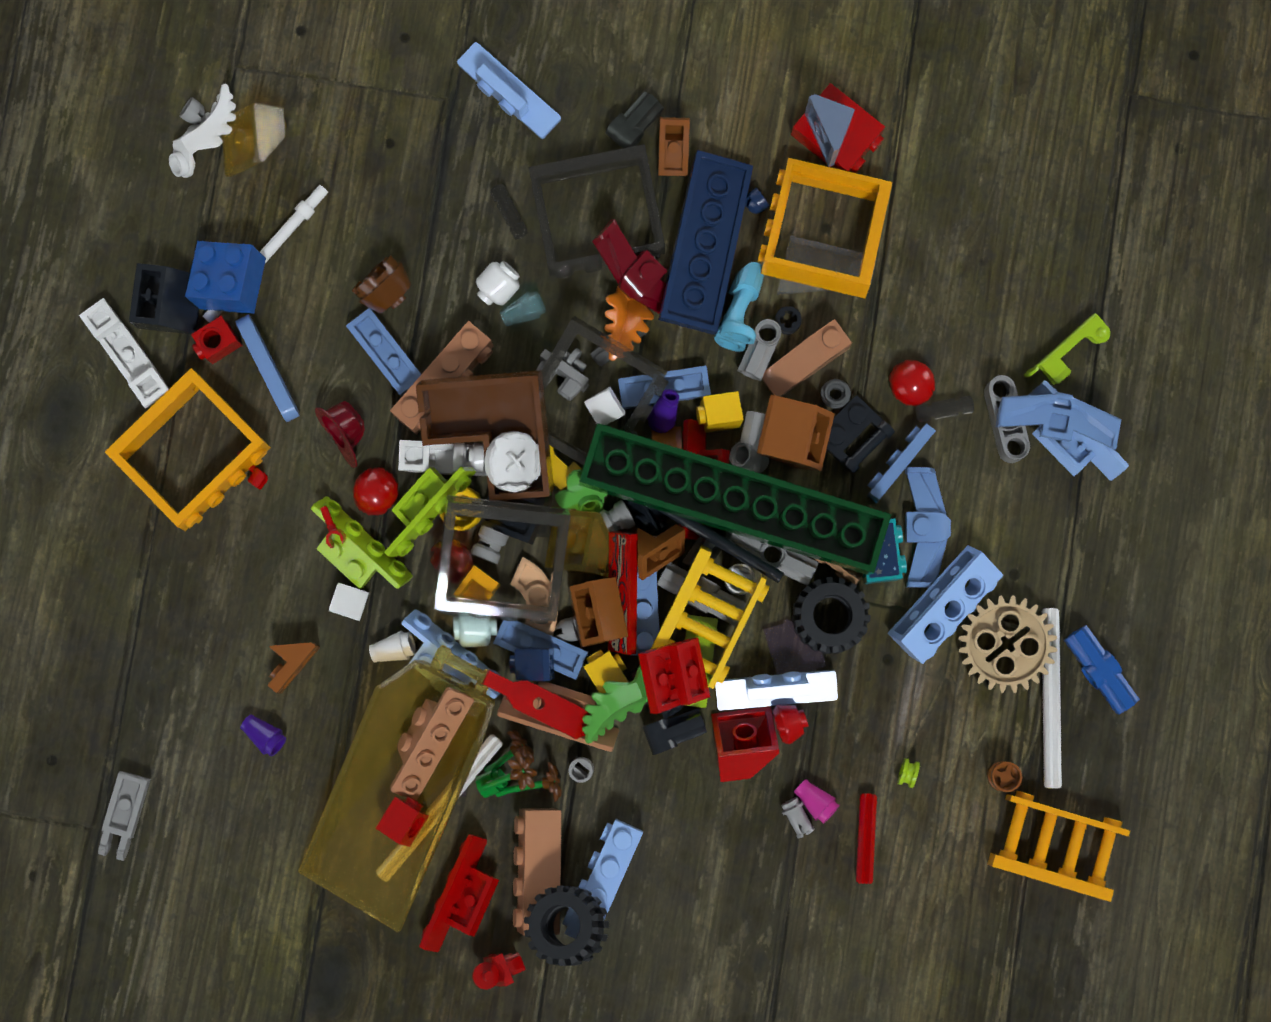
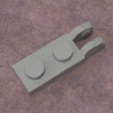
M119 771L101 831H103L98 854L107 855L111 848L113 834L122 836L116 852V859L125 860L130 848L131 838H134L151 779Z

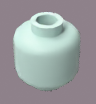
M486 608L461 609L458 616H453L454 640H459L460 645L463 647L488 646L491 636H497L496 618H490V613Z

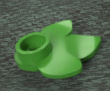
M573 470L567 476V489L555 494L556 502L564 509H576L584 517H594L596 513L603 509L604 497L608 494L579 486L583 470Z

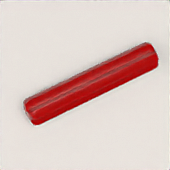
M862 793L860 795L856 881L859 884H872L877 796L872 793Z

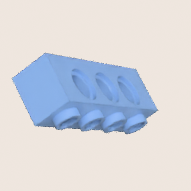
M967 545L887 634L910 657L924 664L927 659L934 656L937 648L943 641L956 631L957 626L962 620L976 609L977 604L982 598L996 587L1003 574L983 552ZM970 580L969 585L965 588L967 581ZM950 602L949 607L945 610V606ZM930 624L929 629L924 633L925 628Z

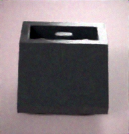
M137 263L129 322L137 329L193 334L196 332L199 308L185 297L190 273L167 266Z

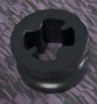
M782 307L775 316V322L781 327L782 334H794L801 325V313L794 307ZM786 313L792 314L791 318H796V322L792 323L791 328L784 327L785 323H780V319H784Z

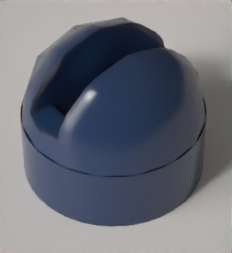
M757 187L747 195L745 206L751 213L758 214L770 207Z

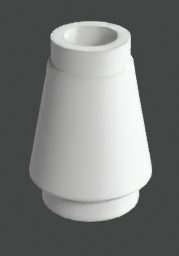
M399 631L370 645L369 653L374 663L379 661L409 660L410 656L416 654V645L411 632L404 633Z

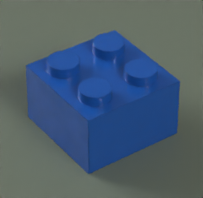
M197 241L185 297L202 310L254 314L266 258L250 244Z

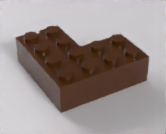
M542 370L421 380L416 385L419 413L425 412L430 408V413H425L419 419L422 446L483 441L484 455H486V450L492 440L501 433L510 431L526 433L532 437L531 439L534 440L535 444L539 445L541 474L537 480H534L529 485L531 487L516 493L504 491L493 485L487 476L489 501L548 497L552 494L554 484Z

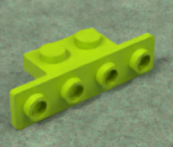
M429 467L393 507V513L403 522L406 528L384 553L388 557H403L413 549V542L418 536L424 535L432 528V521L436 516L450 508L453 503L451 501L458 492L464 491L471 484L472 480L470 478L476 473L473 467H460L447 481L435 467Z
M326 496L313 504L311 510L324 522L325 520L320 508L327 506L336 528L341 529L346 534V540L343 544L339 535L332 534L331 539L334 542V548L326 544L325 536L316 549L359 589L367 584L376 571L396 589H399L411 580L413 575L407 570L406 566L394 557H388L384 553L385 547L383 544L373 539L359 522L353 520L345 513L339 503Z

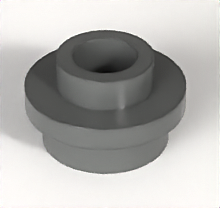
M840 379L827 381L821 389L823 403L832 409L844 407L851 396L848 384ZM833 389L839 390L841 397L833 399L830 396V391Z

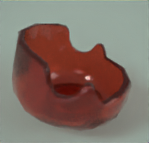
M446 537L437 541L430 549L431 552L435 550L430 559L431 564L442 577L453 584H460L473 568L472 555L468 547L459 540Z

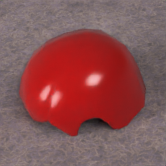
M918 360L902 361L895 365L889 375L893 396L905 405L918 406L928 401L935 391L934 374L926 364Z
M369 468L361 473L354 482L353 501L358 509L367 515L385 514L397 500L399 484L393 474L384 468Z

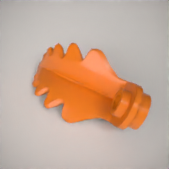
M618 286L616 293L606 297V302L614 307V309L605 311V317L612 320L613 323L606 324L604 328L605 331L611 333L605 336L604 339L606 343L610 344L606 346L605 350L609 352V359L611 361H615L618 357H625L624 350L633 351L634 346L631 341L637 344L641 342V337L636 331L644 333L649 331V327L643 320L654 319V315L648 307L633 298H628Z

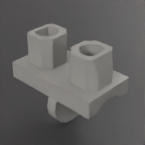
M562 348L558 356L566 361L564 362L545 349L540 355V364L537 370H542L543 383L549 385L557 374L564 379V382L558 388V393L571 401L580 391L584 393L589 386V379L573 368L575 367L581 372L586 368L587 365L579 360L582 351L576 348L570 354Z

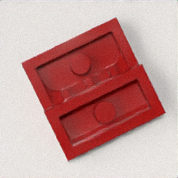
M698 638L671 643L638 654L650 714H659L680 705H691L710 697Z

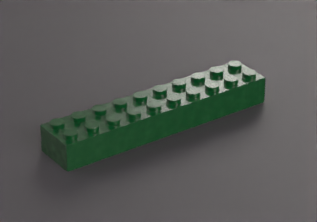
M597 423L579 480V486L866 575H871L875 572L892 515Z

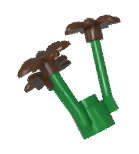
M517 730L508 731V735L513 740L511 742L512 746L497 761L484 767L485 773L476 777V786L479 793L484 798L493 795L499 798L509 793L543 787L544 789H549L550 793L553 792L554 801L557 802L562 795L559 786L561 779L557 777V766L548 762L549 772L546 773L547 777H543L541 781L534 782L532 777L537 775V771L529 768L531 763L534 762L533 749L527 745V739L521 738ZM508 761L512 770L511 773L505 775L502 770H497V768ZM509 780H518L519 785L506 787Z

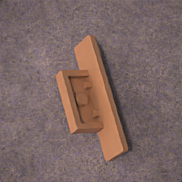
M539 681L538 686L583 709L588 704L596 705V702L590 695L546 681ZM506 696L503 697L497 716L609 752L613 751L619 733L618 728L613 727L610 730L605 728L603 736L598 735L597 741L588 744L585 741V736L574 739L512 708ZM539 697L533 701L535 709L541 706V699Z
M447 687L438 703L426 698L423 705L416 709L407 733L401 735L398 742V751L403 765L390 786L393 793L418 800L473 704L474 699L472 696Z

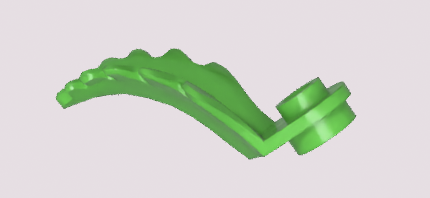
M640 665L633 681L629 683L608 681L603 684L606 693L595 692L592 694L591 697L597 705H586L585 710L590 715H585L582 719L587 724V726L582 728L585 733L586 743L589 744L597 741L598 735L603 736L605 734V728L608 730L612 729L615 719L623 722L628 711L632 713L642 711L648 699Z

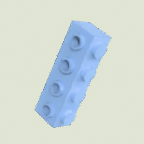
M615 819L613 825L607 822L600 840L605 841L600 853L594 851L587 867L592 869V873L588 881L582 879L579 885L580 889L592 892V897H598L602 902L599 905L600 908H605L607 913L643 834L642 830L618 819ZM569 907L562 923L567 926L564 934L576 939L580 930V921L577 913Z

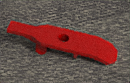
M490 670L487 671L482 684L506 696L512 708L574 739L585 736L582 728L587 726V724L582 719L583 716L590 715L585 709L528 680L512 682ZM539 697L541 699V706L535 709L533 701Z

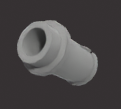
M794 797L781 805L783 808L782 814L787 815L797 834V838H802L804 833L808 835L815 828L802 807L804 805L803 801H799L797 797Z

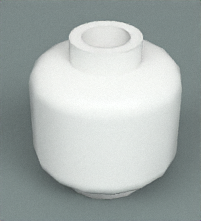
M505 261L501 263L492 262L476 279L477 287L480 290L477 295L488 305H491L493 302L498 305H504L519 289L518 278L520 276Z

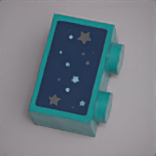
M895 518L890 519L875 572L871 575L863 574L864 584L898 581L903 579L902 573L907 572L905 555H900L899 543H903L901 525L896 526Z

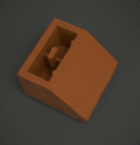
M770 395L757 454L792 468L822 471L835 413L817 405Z
M616 577L592 580L569 587L568 591L580 648L628 637Z

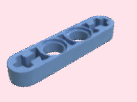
M248 314L236 320V325L284 420L289 422L299 417L300 413L253 319Z

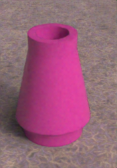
M807 779L794 791L800 800L803 801L815 821L819 819L823 824L840 807L835 802V797L811 784Z

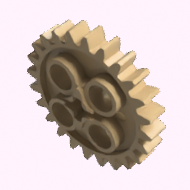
M1002 595L999 596L997 605H994L990 599H987L988 608L985 610L977 605L976 608L979 615L977 617L972 614L967 615L972 622L971 626H961L968 632L967 636H960L958 640L966 643V647L960 648L959 653H968V657L962 661V664L973 665L968 674L973 675L978 672L980 674L977 681L978 684L982 683L985 679L989 680V690L995 684H1000L1001 693H1004L1006 685H1010L1013 693H1017V684H1022L1028 690V680L1031 679L1037 684L1040 683L1037 673L1040 672L1048 675L1049 672L1044 667V664L1055 663L1053 659L1048 657V654L1058 651L1057 648L1050 646L1049 643L1057 639V636L1048 635V631L1054 625H1044L1043 623L1047 613L1037 616L1035 614L1038 609L1037 604L1028 609L1026 608L1027 599L1025 598L1018 605L1014 595H1012L1009 603H1005ZM1013 615L1018 619L1019 627L1015 631L1009 632L1003 629L1001 621L1005 616ZM1023 628H1030L1027 634L1013 644L1015 649L1013 652L1006 649L992 661H986L988 655L1001 647L1002 637L1005 636L1009 640ZM984 633L991 634L995 639L994 647L990 650L981 649L977 644L980 635ZM1025 639L1035 640L1038 644L1037 653L1031 656L1025 655L1020 647L1022 641ZM1002 657H1008L1014 662V670L1009 674H1002L996 668L997 661Z

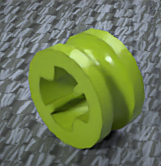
M904 758L897 784L907 783L908 787L913 788L918 776L920 762L915 761L912 764L909 762V759Z

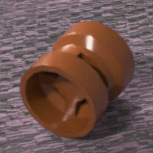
M999 761L990 766L987 779L990 786L995 790L1012 792L1020 786L1022 772L1012 762Z

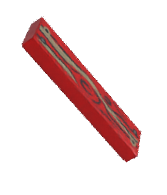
M610 531L608 578L616 577L628 637L608 641V651L632 655L636 654L638 534Z

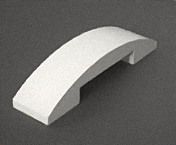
M104 298L79 315L129 383V387L144 408L159 400L169 390L146 353Z
M400 440L399 471L425 473L429 467H435L440 474L453 475L455 473L453 472L454 444L422 446V441ZM466 453V461H465V462H468V460H469V453ZM485 463L483 464V473H475L473 476H487Z

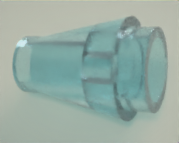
M537 291L533 293L526 292L505 309L500 310L501 317L507 327L512 324L540 319V315L546 313L543 301Z

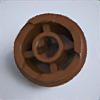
M390 255L372 268L371 272L353 287L352 292L359 298L357 302L381 314L389 307L395 309L406 299L404 294L411 287V282L402 262H397Z

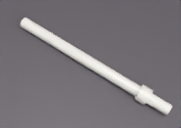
M319 184L305 201L301 200L294 208L295 213L262 248L260 253L266 258L265 263L304 219L308 221L315 213L313 209L328 194V191ZM207 310L202 317L210 323L223 311Z

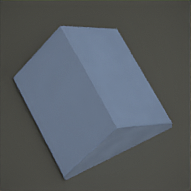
M814 94L809 96L805 116L826 163L830 167L835 164L855 109Z

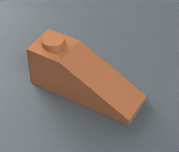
M834 319L765 371L762 380L773 395L781 397L849 350L852 342Z

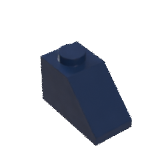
M554 648L515 649V655H510V674H515L516 680L550 681L554 679Z

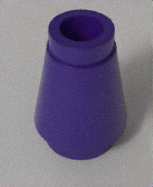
M670 389L664 390L648 412V425L655 432L666 433L675 426L679 401L677 392Z
M252 714L246 717L240 726V729L244 731L263 755L274 756L286 742V737L282 735L283 731Z

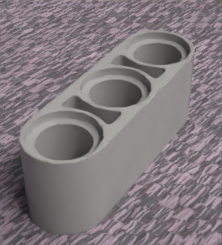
M999 375L986 385L984 397L998 454L1004 462L1016 463L1029 453L1030 442L1026 426L995 427L998 408L1002 398L994 394L993 385H1003L1006 389V397L1018 396L1014 381L1008 376ZM1009 441L1019 444L1021 448L1019 455H1012L1008 451L1007 444Z

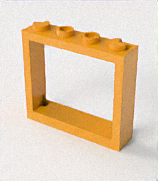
M788 158L786 170H779L776 185L782 186L780 194L774 193L770 207L771 211H775L774 220L768 218L764 236L769 237L768 245H761L757 261L763 263L761 274L865 299L871 284L892 182ZM792 182L874 201L858 277L774 257Z
M191 368L123 433L105 453L178 528L186 531L195 523L199 524L203 519L202 515L210 507L214 508L220 504L225 497L224 493L231 486L239 485L245 479V473L252 465L257 466L263 462L262 458L271 447ZM201 390L251 443L178 513L127 460L184 404Z

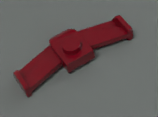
M611 219L592 242L617 281L618 288L628 298H633L660 314L666 283L660 279L667 270L647 250H643L636 256L617 225L616 220Z

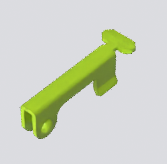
M1096 313L1092 314L1039 363L1026 371L1023 376H1032L1040 369L1051 384L1061 383L1071 374V370L1061 358L1083 338L1089 339L1094 344L1106 342L1110 338L1109 327Z

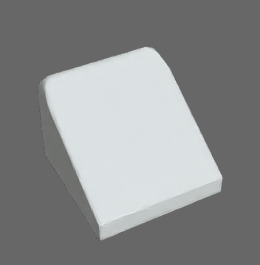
M611 387L584 401L596 423L606 425L625 415V410Z
M338 582L329 611L360 621L369 592Z

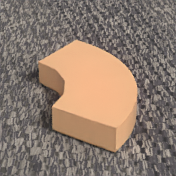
M522 557L510 584L518 589L526 600L528 613L525 624L553 636L558 620V604L555 591L543 571L530 560Z

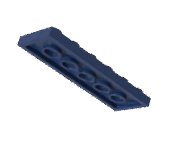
M700 150L695 152L658 320L712 335L718 333L753 165Z

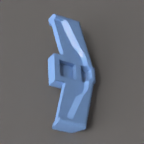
M1056 392L1055 394L1002 397L995 427L1041 425L1039 437L1066 442L1072 441L1073 431L1115 450L1117 449L1122 419L1074 398L1073 395Z
M929 467L905 468V473L908 478L916 512L905 513V543L917 544L906 588H929L939 576L947 539L951 536V520L946 515L935 469Z

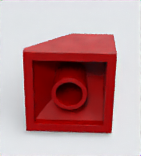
M771 706L711 714L720 782L751 779L779 754Z

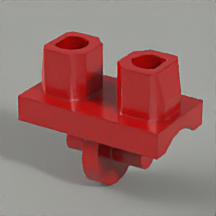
M519 952L514 954L508 953L504 956L503 953L490 954L483 957V963L475 966L472 972V980L478 988L484 990L491 989L494 986H508L514 983L513 975L526 969Z

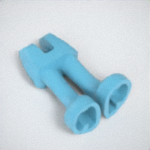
M757 262L748 263L736 274L728 293L733 295V300L723 317L718 333L714 336V340L718 345L731 351L743 352L746 345L754 344L756 339V332L750 326L744 324V315L750 301L753 302L758 298L765 276L761 274L762 265Z

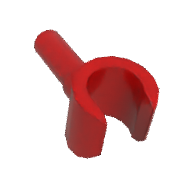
M252 465L248 469L252 473L247 481L261 490L267 483L268 476Z
M327 506L320 508L329 532L326 536V544L331 548L335 547L331 539L332 534L339 535L343 544L346 540V534L341 529L336 528Z

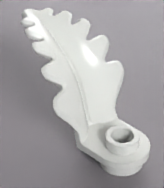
M227 84L221 85L220 94L217 95V102L213 103L210 113H205L201 123L190 125L183 136L173 141V154L169 156V165L175 176L191 177L195 169L193 153L202 149L219 147L223 143L220 136L232 132V128L227 122L235 121L236 115L231 113V111L235 110L236 105L231 102L233 95L230 93Z

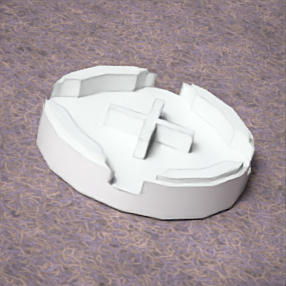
M517 431L501 433L492 440L487 448L484 460L485 471L491 483L500 490L514 493L525 491L540 476L539 445L535 444L530 435Z

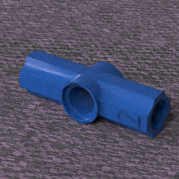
M1087 625L1074 631L1064 639L1067 646L1082 665L1081 670L1086 679L1095 689L1100 690L1116 714H1121L1140 700L1121 674L1122 668L1109 651L1103 649Z

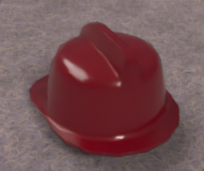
M346 401L326 411L320 407L315 408V414L321 425L333 438L348 464L356 468L357 460L353 449L363 438L365 430L364 421L361 416Z

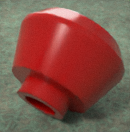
M776 705L772 713L782 743L790 745L804 735L803 728L808 727L804 710L798 711L795 705Z

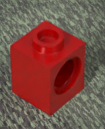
M219 316L191 334L196 342L192 345L194 351L201 360L206 358L211 364L216 363L243 346L227 320L222 316ZM220 335V344L215 348H209V339L212 336Z
M407 796L406 800L394 797L375 829L399 845L411 847L429 815L421 810L423 805L409 796Z

